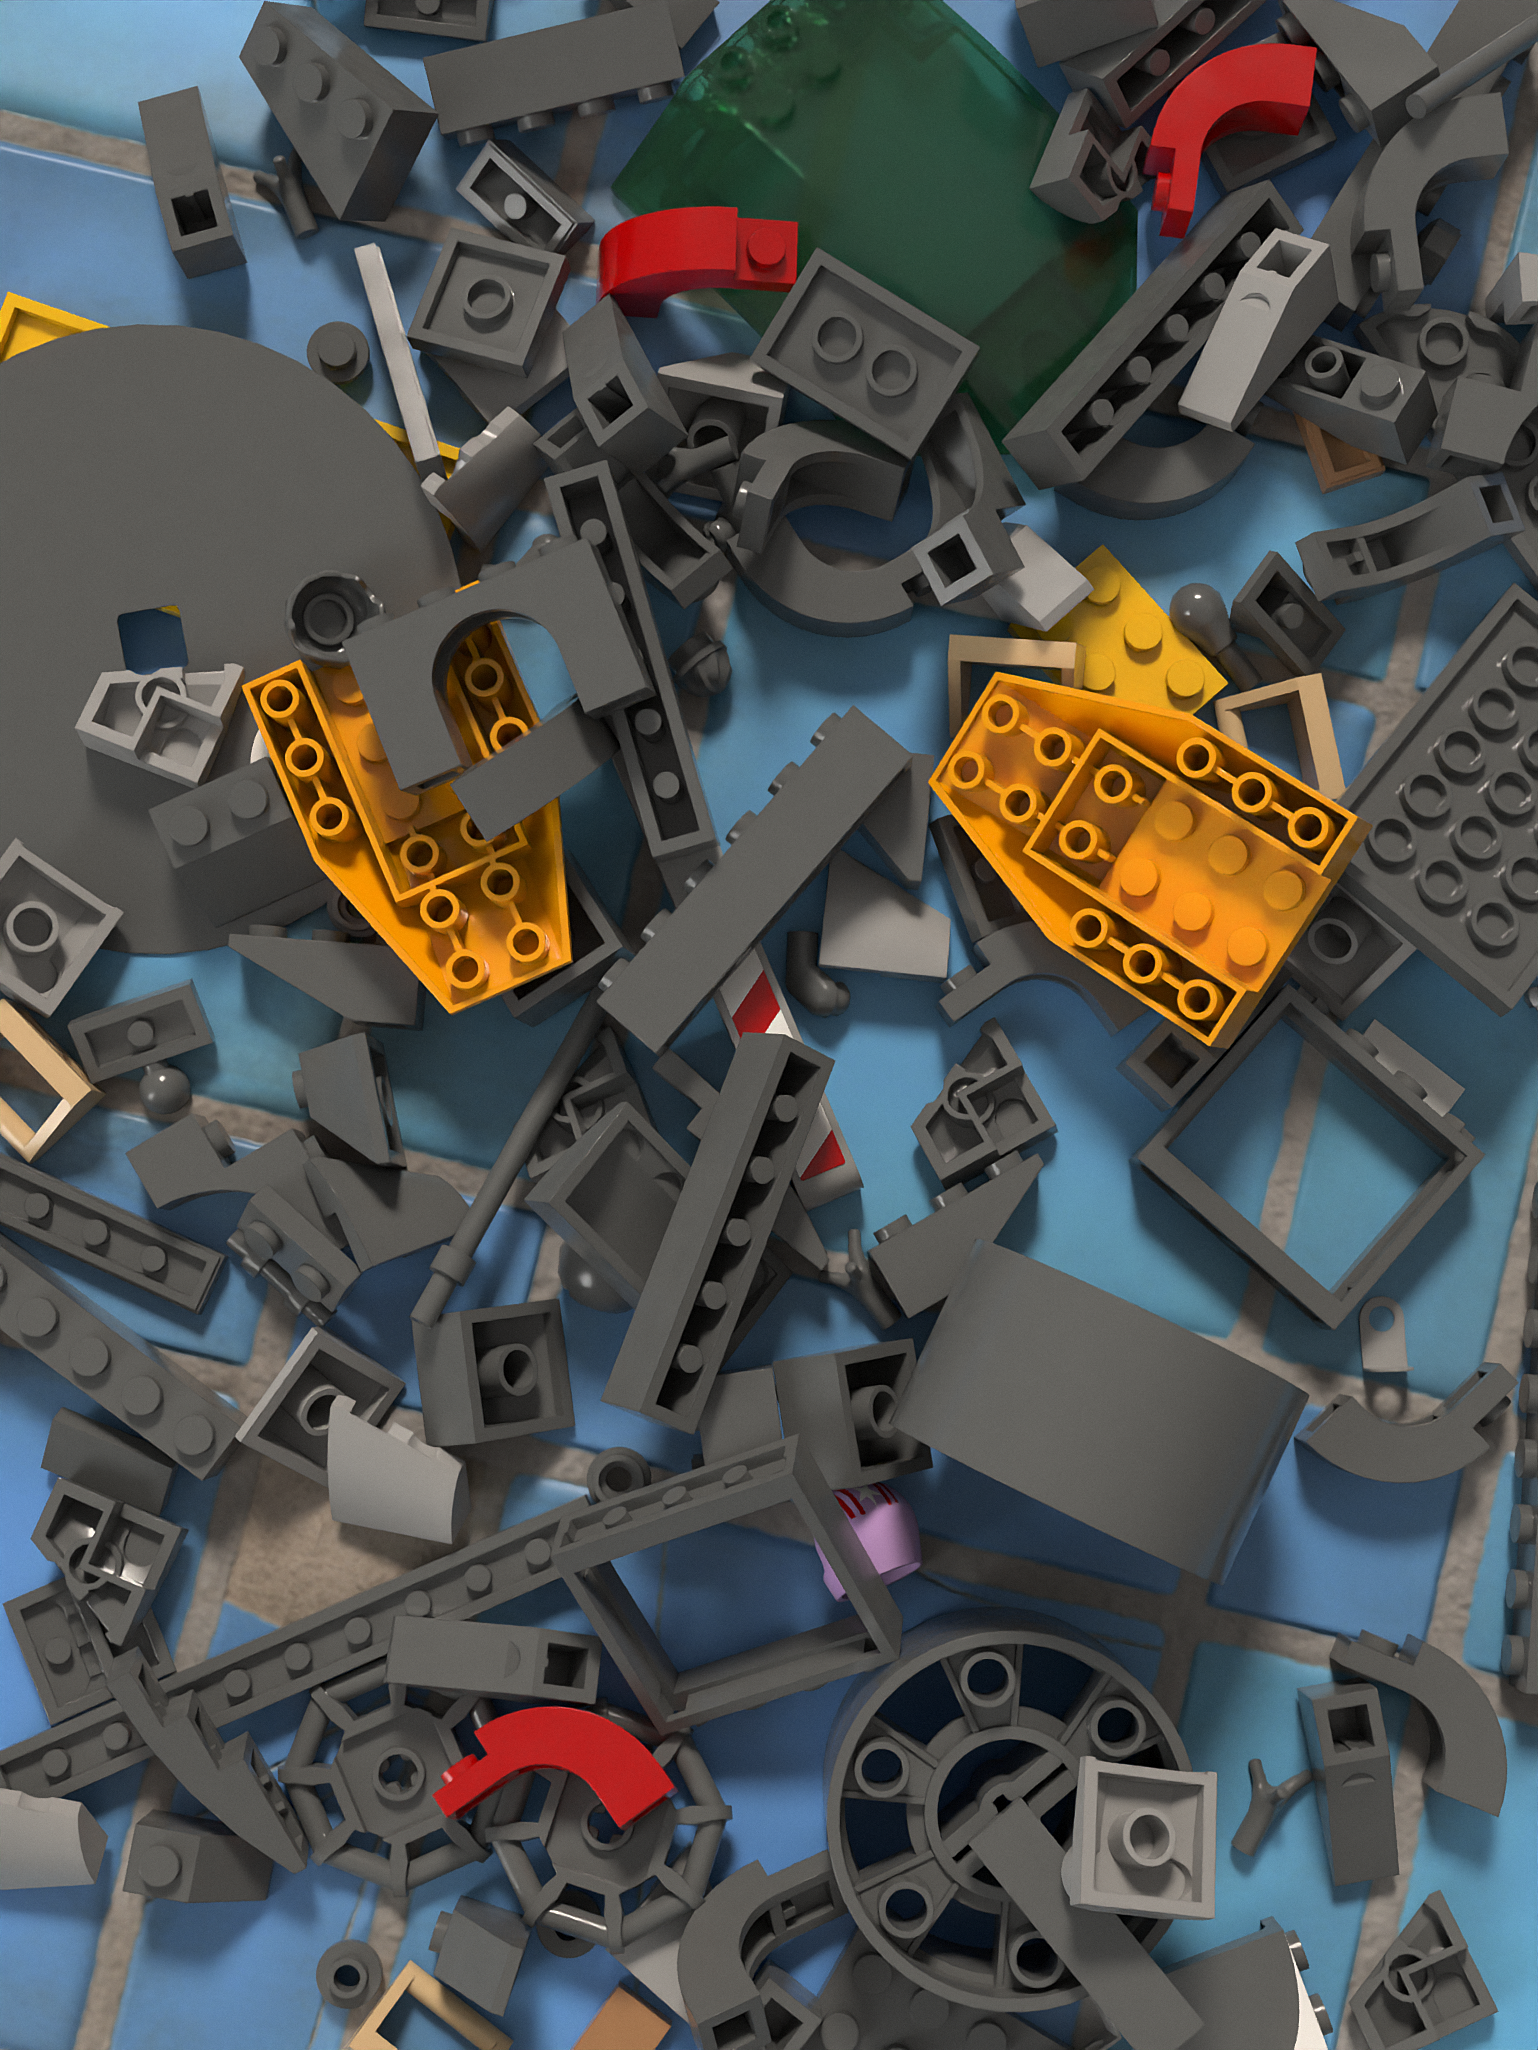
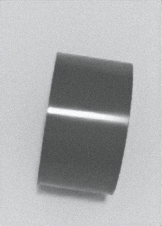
M975 1238L889 1424L939 1452L1072 1518L1190 1573L1219 1585H1224L1310 1395L1265 1368L1137 1305L1027 1256Z
M987 1606L968 1608L937 1616L902 1633L899 1660L876 1667L875 1671L860 1672L841 1701L826 1743L822 1791L829 1854L838 1887L855 1923L871 1945L888 1963L919 1986L949 2001L972 2008L996 2012H1030L1068 2005L1089 1997L1090 1994L1047 1941L1021 1947L1029 1939H1044V1937L985 1866L967 1841L1006 1808L1000 1801H995L1002 1794L1010 1801L1020 1796L1039 1820H1041L1043 1814L1068 1794L1064 1815L1057 1829L1052 1834L1054 1839L1067 1853L1073 1845L1080 1757L1092 1756L1103 1762L1117 1763L1153 1746L1156 1767L1158 1769L1193 1772L1183 1742L1172 1721L1153 1695L1110 1650L1076 1626L1053 1616L1014 1607ZM1024 1644L1041 1646L1062 1652L1095 1669L1061 1720L1044 1711L1019 1705ZM993 1659L1000 1662L1004 1667V1677L1001 1684L995 1690L987 1693L977 1692L970 1688L967 1678L971 1667L980 1660ZM940 1660L964 1713L947 1723L925 1745L879 1712L878 1709L901 1684L920 1670ZM1116 1707L1129 1710L1132 1723L1124 1737L1118 1740H1105L1098 1735L1099 1719L1107 1710ZM1005 1739L1022 1740L1003 1758L991 1759L982 1763L974 1771L969 1787L937 1813L939 1795L944 1781L954 1765L964 1755L988 1742ZM887 1749L894 1752L900 1758V1767L892 1778L886 1781H875L868 1778L862 1771L864 1759L874 1750ZM845 1798L906 1803L907 1827L912 1846L860 1869L850 1845L846 1829ZM900 1889L917 1891L924 1898L921 1910L913 1917L904 1919L887 1905L889 1897L894 1892ZM952 1898L973 1909L995 1914L993 1948L961 1945L941 1939L928 1932ZM1116 1914L1148 1954L1165 1935L1174 1920Z

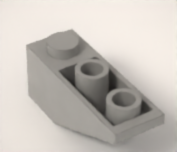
M1278 228L1274 229L1240 270L1179 400L1178 408L1180 414L1230 432L1237 428L1338 304L1339 297L1329 244Z

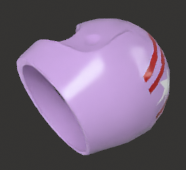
M881 1482L857 1488L832 1491L885 1586L899 1581L923 1565L916 1515L911 1505L898 1491ZM814 1538L816 1551L825 1571L823 1575L824 1583L837 1602L850 1600Z

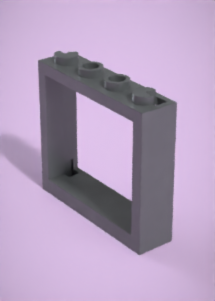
M1287 984L1274 995L1236 1038L1230 1048L1196 1082L1129 1161L1320 1329L1335 1330L1482 1160L1485 1154L1472 1143L1476 1138L1464 1128L1466 1125L1464 1122L1450 1113H1446L1443 1117L1440 1116L1423 1101L1428 1094L1417 1081L1400 1070L1393 1075L1375 1059L1379 1053L1378 1049L1365 1036L1352 1028L1344 1032L1327 1018L1326 1015L1330 1012V1009L1320 997L1315 999L1301 986L1296 991L1291 985ZM1280 1019L1442 1158L1441 1162L1329 1291L1167 1150Z
M800 1433L561 1516L550 1558L660 1736L693 1725L700 1727L709 1720L743 1709L754 1710L769 1701L803 1690L814 1691L823 1687L828 1682L863 1671L872 1672L875 1671L876 1667L899 1660L903 1616ZM792 1499L858 1614L678 1673L610 1561Z

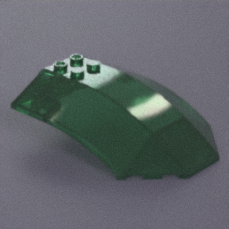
M770 0L684 78L669 104L611 185L612 193L637 217L676 208L721 206L738 207L737 217L798 222L797 279L818 247L978 345L982 352L957 393L968 392L1000 455L1011 454L1002 443L1006 435L1137 291L1138 210L1130 200L1120 202L1118 210L1107 219L1089 224L1056 211L1029 189L1059 118V113L989 41L943 0ZM713 288L761 338L789 294L787 292ZM830 412L836 420H843L842 418Z

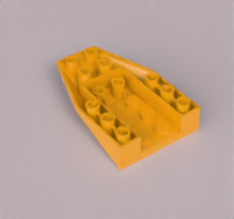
M477 580L455 591L459 592L480 582ZM501 621L488 623L470 634L459 646L451 661L447 676V694L460 733L472 763L475 765L523 734L541 719ZM298 660L241 686L315 863L452 1016L573 962L560 796L486 842L450 786L454 780L416 796L399 789L351 665L341 669L324 666L312 671L301 660Z
M1001 672L994 673L928 781L929 785L1050 941L1208 1046L1225 1049L1230 1048L1373 827V825L1189 713Z

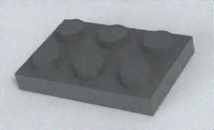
M817 247L751 355L750 361L901 456L914 462L982 351L978 345Z

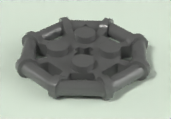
M386 1655L327 1682H321L309 1689L311 1699L285 1764L278 1766V1782L285 1783L313 1851L309 1858L318 1867L325 1863L392 1890L394 1897H408L410 1890L474 1861L484 1863L493 1854V1850L490 1847L491 1843L485 1841V1828H489L492 1825L504 1787L478 1805L471 1825L462 1818L457 1821L446 1818L432 1794L445 1786L441 1775L455 1763L466 1757L454 1726L463 1720L468 1713L476 1730L488 1722L499 1718L491 1698L432 1690L455 1700L446 1714L442 1715L427 1705H417L409 1702L408 1686L389 1684L391 1703L357 1717L347 1701L386 1684L383 1683L387 1661ZM331 1720L345 1731L338 1753L332 1764L313 1762ZM400 1754L404 1761L412 1760L415 1763L417 1770L411 1775L413 1786L402 1789L398 1781L389 1783L385 1781L383 1772L391 1766L390 1756ZM331 1784L345 1818L334 1829H332L315 1785ZM440 1828H443L453 1841L418 1858L411 1859L409 1842ZM354 1830L363 1833L368 1831L383 1837L382 1841L392 1844L390 1860L348 1844L346 1841Z
M607 1697L596 1698L595 1705H591L583 1709V1711L606 1718L625 1729L639 1741L658 1747L653 1755L664 1769L675 1761L696 1806L676 1809L671 1798H669L625 1830L623 1836L613 1834L609 1844H604L597 1841L599 1830L590 1825V1821L594 1812L604 1814L607 1809L592 1787L584 1779L573 1773L557 1769H541L523 1774L504 1786L492 1825L489 1828H485V1841L492 1843L525 1913L522 1920L529 1927L533 1928L536 1925H540L609 1948L610 1954L616 1955L624 1954L626 1946L690 1911L698 1909L706 1902L703 1898L726 1822L733 1820L732 1806L725 1805L692 1738L694 1730L691 1727L660 1736L649 1716L610 1704ZM537 1773L551 1782L538 1823L520 1822ZM677 1826H698L683 1875L681 1876L666 1866ZM540 1838L543 1846L546 1847L557 1874L543 1887L521 1842ZM655 1876L670 1890V1892L625 1916L621 1895L627 1891L643 1885ZM569 1884L605 1895L604 1917L558 1901Z

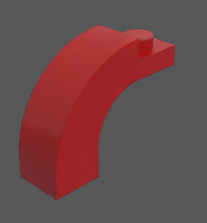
M1266 43L1233 49L1197 67L1174 89L1158 116L1142 174L1156 176L1151 210L1162 212L1159 236L1184 239L1194 211L1200 157L1213 143L1229 134L1241 131H1264L1293 136L1299 135L1310 107L1317 53L1316 47Z
M721 206L676 208L631 218L613 227L601 239L597 259L596 304L610 293L617 300L625 316L657 318L660 306L665 299L688 290L732 288L789 293L797 281L798 222L737 217L738 207Z
M553 1706L519 1710L501 1716L475 1730L474 1734L488 1755L478 1761L474 1754H470L455 1763L441 1775L445 1786L432 1794L446 1818L457 1821L523 1774L541 1769L563 1770L584 1779L595 1791L617 1826L625 1831L679 1791L654 1755L625 1729L591 1712Z

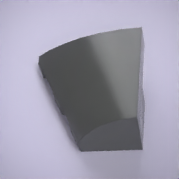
M1089 88L1069 93L1029 189L1045 204L1070 218L1089 224L1104 221L1118 210L1120 202L1132 200L1143 192L1142 185L1150 179L1156 178L1153 175L1142 174L1151 137L1142 125L1121 131Z
M58 1477L30 1539L47 1561L55 1562L65 1575L66 1585L79 1601H85L108 1630L105 1635L110 1642L126 1647L162 1587L189 1529L70 1479Z

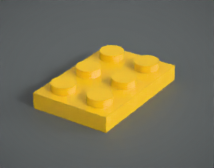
M1103 544L1075 567L1095 590L1047 632L1011 623L1007 629L1014 639L1073 642L1086 646L1083 691L1185 712L1194 716L1228 685L1225 678L1197 647L1174 627L1169 616ZM1042 669L1054 684L1061 685L1060 670Z

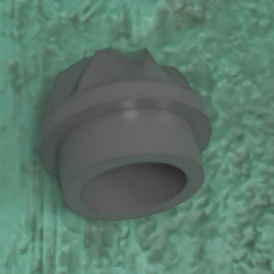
M706 631L700 632L688 639L668 659L670 668L675 672L673 677L674 683L679 688H683L688 693L697 697H709L723 692L733 671L726 645L721 640L714 642Z

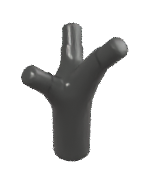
M293 146L288 163H286L285 157L282 155L276 156L273 159L277 176L258 170L254 173L253 179L256 183L268 187L279 198L284 206L295 237L301 240L317 234L319 228L304 191L302 159Z
M728 435L698 448L674 447L665 456L675 461L676 464L657 483L656 487L669 499L678 487L690 479L739 459V452L735 441Z
M851 1229L848 1231L850 1262L845 1265L846 1272L839 1273L822 1270L818 1275V1280L820 1283L835 1285L850 1293L863 1305L883 1331L898 1321L902 1314L875 1280L861 1247L860 1230Z
M1250 1760L1249 1767L1253 1780L1252 1798L1248 1812L1235 1833L1231 1844L1241 1852L1254 1857L1272 1822L1284 1805L1297 1791L1314 1780L1310 1770L1305 1769L1280 1785L1271 1786L1267 1782L1261 1760Z

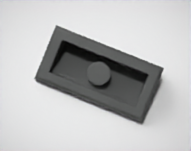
M489 139L456 188L466 200L512 243L565 255L588 232L595 222L590 214L514 143L507 139Z

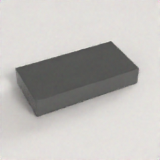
M62 1407L52 1419L41 1464L42 1469L157 1516H160L169 1502L179 1463L152 1443L65 1407Z

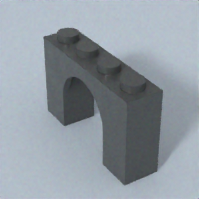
M567 535L552 540L539 548L538 551L541 556L520 566H516L514 561L502 562L491 566L478 574L480 583L456 592L454 587L441 588L430 592L417 600L419 609L395 618L394 613H384L369 618L356 627L358 635L341 641L401 791L416 796L456 779L466 769L473 766L449 704L447 676L451 661L462 642L474 631L488 623L503 619H522L543 626L557 643L584 712L595 720L657 695L600 551L587 537L578 541L575 535Z

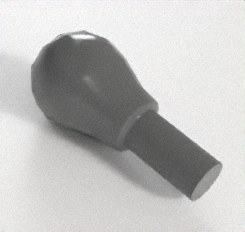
M1190 583L1181 587L1173 595L1169 605V617L1174 627L1192 643L1199 646L1209 657L1215 656L1242 693L1253 688L1263 678L1236 643L1237 634L1230 623L1227 608L1221 594L1210 585L1203 583Z

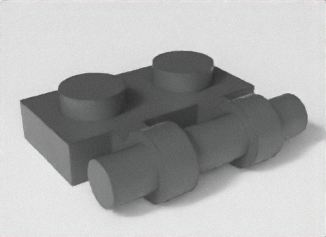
M267 1184L248 1201L237 1224L238 1229L226 1242V1245L243 1259L240 1266L254 1279L261 1275L286 1298L283 1302L286 1308L296 1317L303 1313L317 1327L325 1326L338 1312L336 1308L350 1295L363 1273L350 1258Z

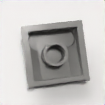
M15 838L0 858V992L18 1004L48 1019L124 912L101 901L33 854L23 845V842Z
M1092 1756L1080 1757L1073 1845L1065 1854L1061 1868L1062 1882L1070 1897V1906L1096 1912L1158 1919L1201 1921L1215 1919L1217 1772H1182L1103 1762Z

